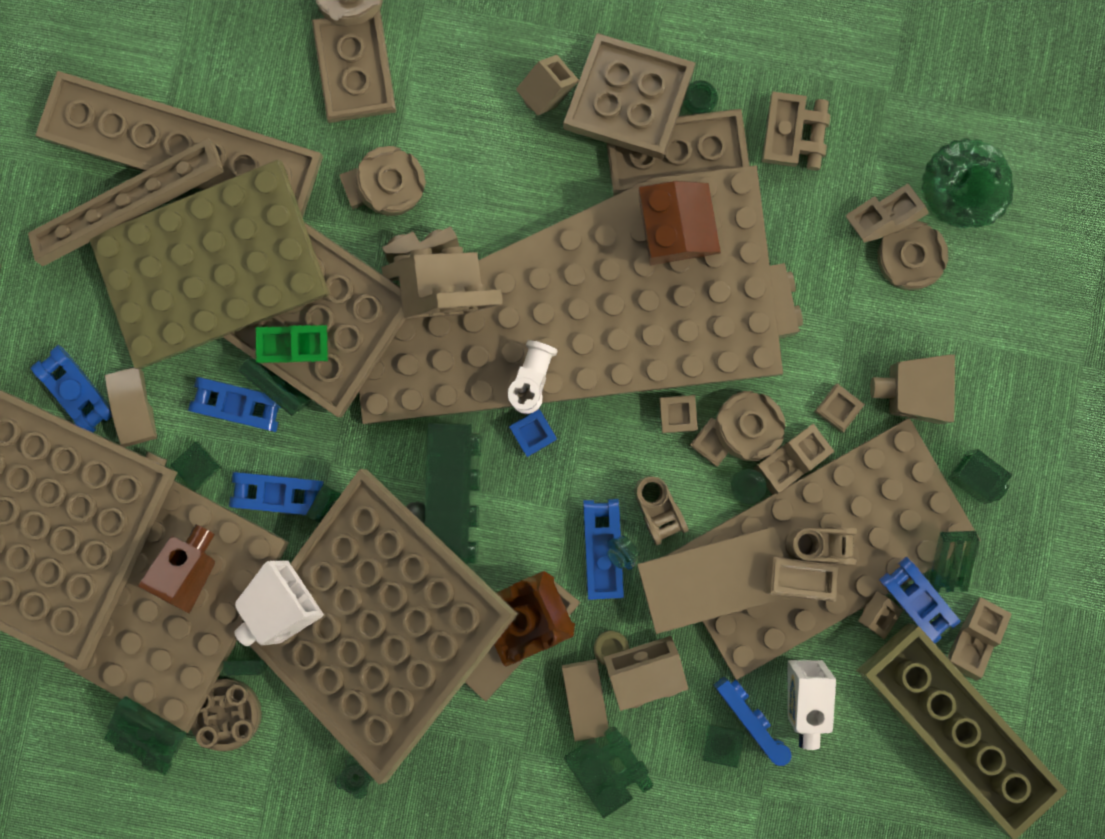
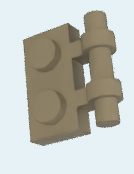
M772 91L762 162L796 167L799 154H804L808 156L807 169L820 170L821 160L826 156L827 145L824 144L825 129L830 125L831 115L828 114L829 101L823 99L815 100L814 111L805 110L807 96ZM803 124L812 126L810 141L801 140Z

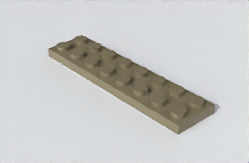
M57 71L35 134L41 140L143 172L209 138L216 146L224 172L195 187L200 190H205L275 160H280L283 162L302 218L323 159V155L319 152Z

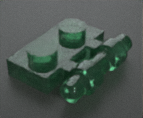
M125 696L117 704L108 725L110 730L105 735L104 740L115 746L114 750L122 755L127 753L142 762L141 766L150 772L155 770L166 776L173 766L171 762L176 757L187 733Z
M612 726L604 732L605 737L609 741V744L600 748L593 737L564 756L565 762L603 819L633 800L627 786L636 783L642 792H647L654 785L648 776L649 770L645 763L638 761L631 750V742L626 735L620 734L616 726ZM615 757H619L626 767L619 774H617L610 763Z

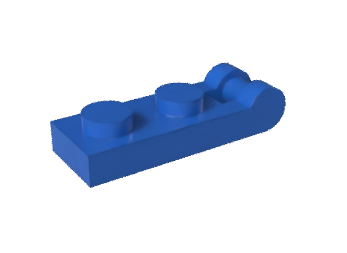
M608 499V503H594V500H583L588 600L624 598L619 499ZM595 517H608L609 527L595 528Z
M722 677L713 684L766 756L775 765L784 766L788 764L792 757L790 749L781 740L773 739L766 729L771 724L758 708L753 712L745 703L749 695L739 682L735 680L730 683L728 679Z

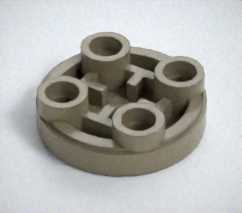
M223 678L216 680L191 727L197 743L201 747L215 751H231L243 746L252 739L260 726L262 716L261 704L256 693L247 684L236 679Z

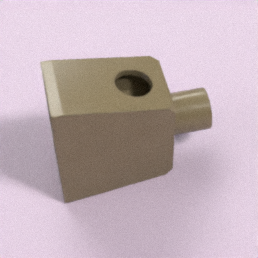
M955 355L901 361L891 365L890 378L872 377L870 384L871 398L889 399V412L892 415L936 424L954 422Z

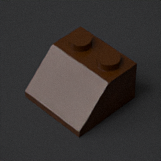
M671 181L639 187V203L650 266L721 253L709 183Z

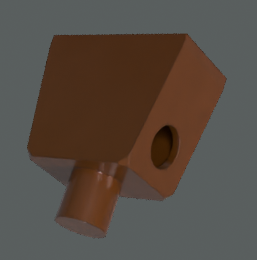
M196 524L186 542L172 536L138 587L190 614L215 565V560L205 554L215 534Z

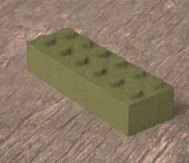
M907 623L856 670L994 825L1011 839H1017L1068 792L919 626Z

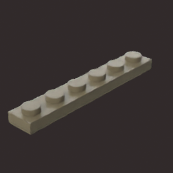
M207 138L28 233L34 260L40 265L45 266L89 243L90 239L104 231L137 218L223 173L224 170L215 144Z

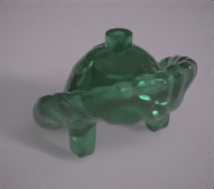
M963 138L960 141L953 140L950 144L943 145L938 152L933 154L931 160L925 166L921 190L924 193V200L928 204L930 211L935 214L938 220L959 228H978L984 225H991L998 218L1005 215L1008 206L1013 201V174L1007 160L1004 158L1003 152L982 140Z

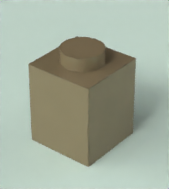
M554 55L538 61L515 90L521 95L529 109L533 110L537 115H541L555 109L579 80L560 57Z

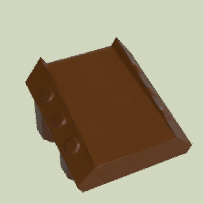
M542 571L496 592L517 613V616L494 644L504 666L507 667L574 637L575 623L571 621L554 584V577L547 572Z

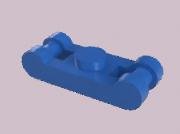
M57 345L50 351L51 355L43 362L38 360L30 368L74 420V423L94 432L97 430L95 426L102 420L108 421L113 417L110 404L66 350ZM62 366L67 373L57 379L52 372ZM91 402L94 409L86 415L82 409Z
M196 377L194 387L197 388L194 401H190L188 411L272 432L277 431L279 422L276 421L278 409L283 408L285 398ZM211 392L219 393L216 406L208 405ZM256 402L265 404L262 418L253 416Z
M233 472L232 483H235L234 496L230 497L229 507L320 516L321 506L317 505L319 491H323L324 481ZM249 485H257L256 499L248 498ZM295 489L305 490L303 504L294 503Z
M905 557L898 563L900 566L890 575L886 573L879 581L913 622L934 643H937L942 638L940 634L949 627L953 629L961 621L908 557ZM910 578L914 583L903 591L900 585ZM939 614L940 616L930 624L929 621Z

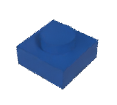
M540 409L509 426L526 457L531 456L557 440Z

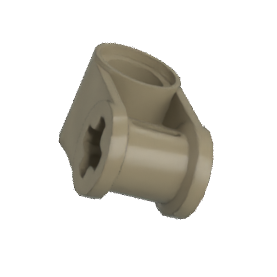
M647 476L636 483L634 488L635 499L656 546L661 544L662 539L677 532L686 533L689 531L679 507L674 502L666 483L662 479ZM649 482L656 483L660 488V496L654 502H647L642 496V489ZM672 521L671 523H669V524H667V525H665V526L659 528L661 525L666 524V523Z
M798 528L791 531L787 536L786 550L789 555L799 560L824 561V563L857 564V559L853 557L854 535L857 534V528ZM804 534H807L812 540V549L807 554H803L798 548V541Z

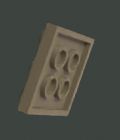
M597 33L565 117L563 129L663 160L696 63Z

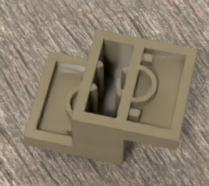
M463 247L442 249V253L432 254L431 248L415 249L410 251V255L394 257V263L381 267L382 275L387 279L400 281L404 319L464 315L503 304L501 289L487 290L486 284H481L477 252L463 253Z

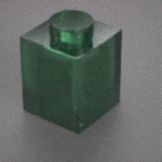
M974 449L966 452L947 479L981 504L992 503L993 501L998 502L1009 489L1007 482L1012 474L979 449Z

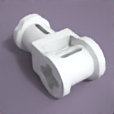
M527 340L528 352L523 366H520L516 380L511 383L508 389L510 403L518 412L523 414L534 413L540 408L546 372L552 356H556L558 351L544 343ZM527 388H530V392L534 396L533 400L527 399L524 404H521V400L517 396L518 392L524 393Z

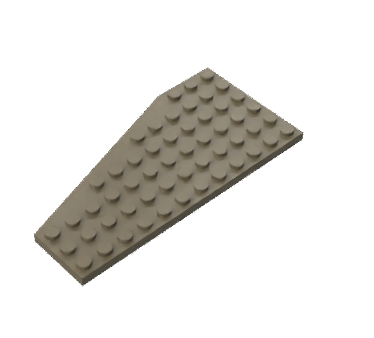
M757 165L649 179L478 260L481 284H486L487 290L501 289L503 304L464 315L406 318L359 390L362 423L364 425L510 408L513 405L508 398V389L511 383L516 380L520 366H523L528 352L527 340L541 342L558 350L556 356H552L546 372V381L542 390V404L783 375ZM671 181L709 183L721 253L650 266L639 203V187ZM527 388L524 393L518 392L517 394L521 404H524L527 399L533 400L534 398L530 388Z

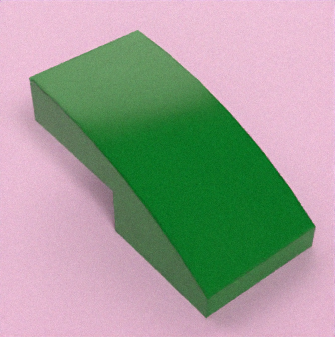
M327 325L256 327V363L328 361Z

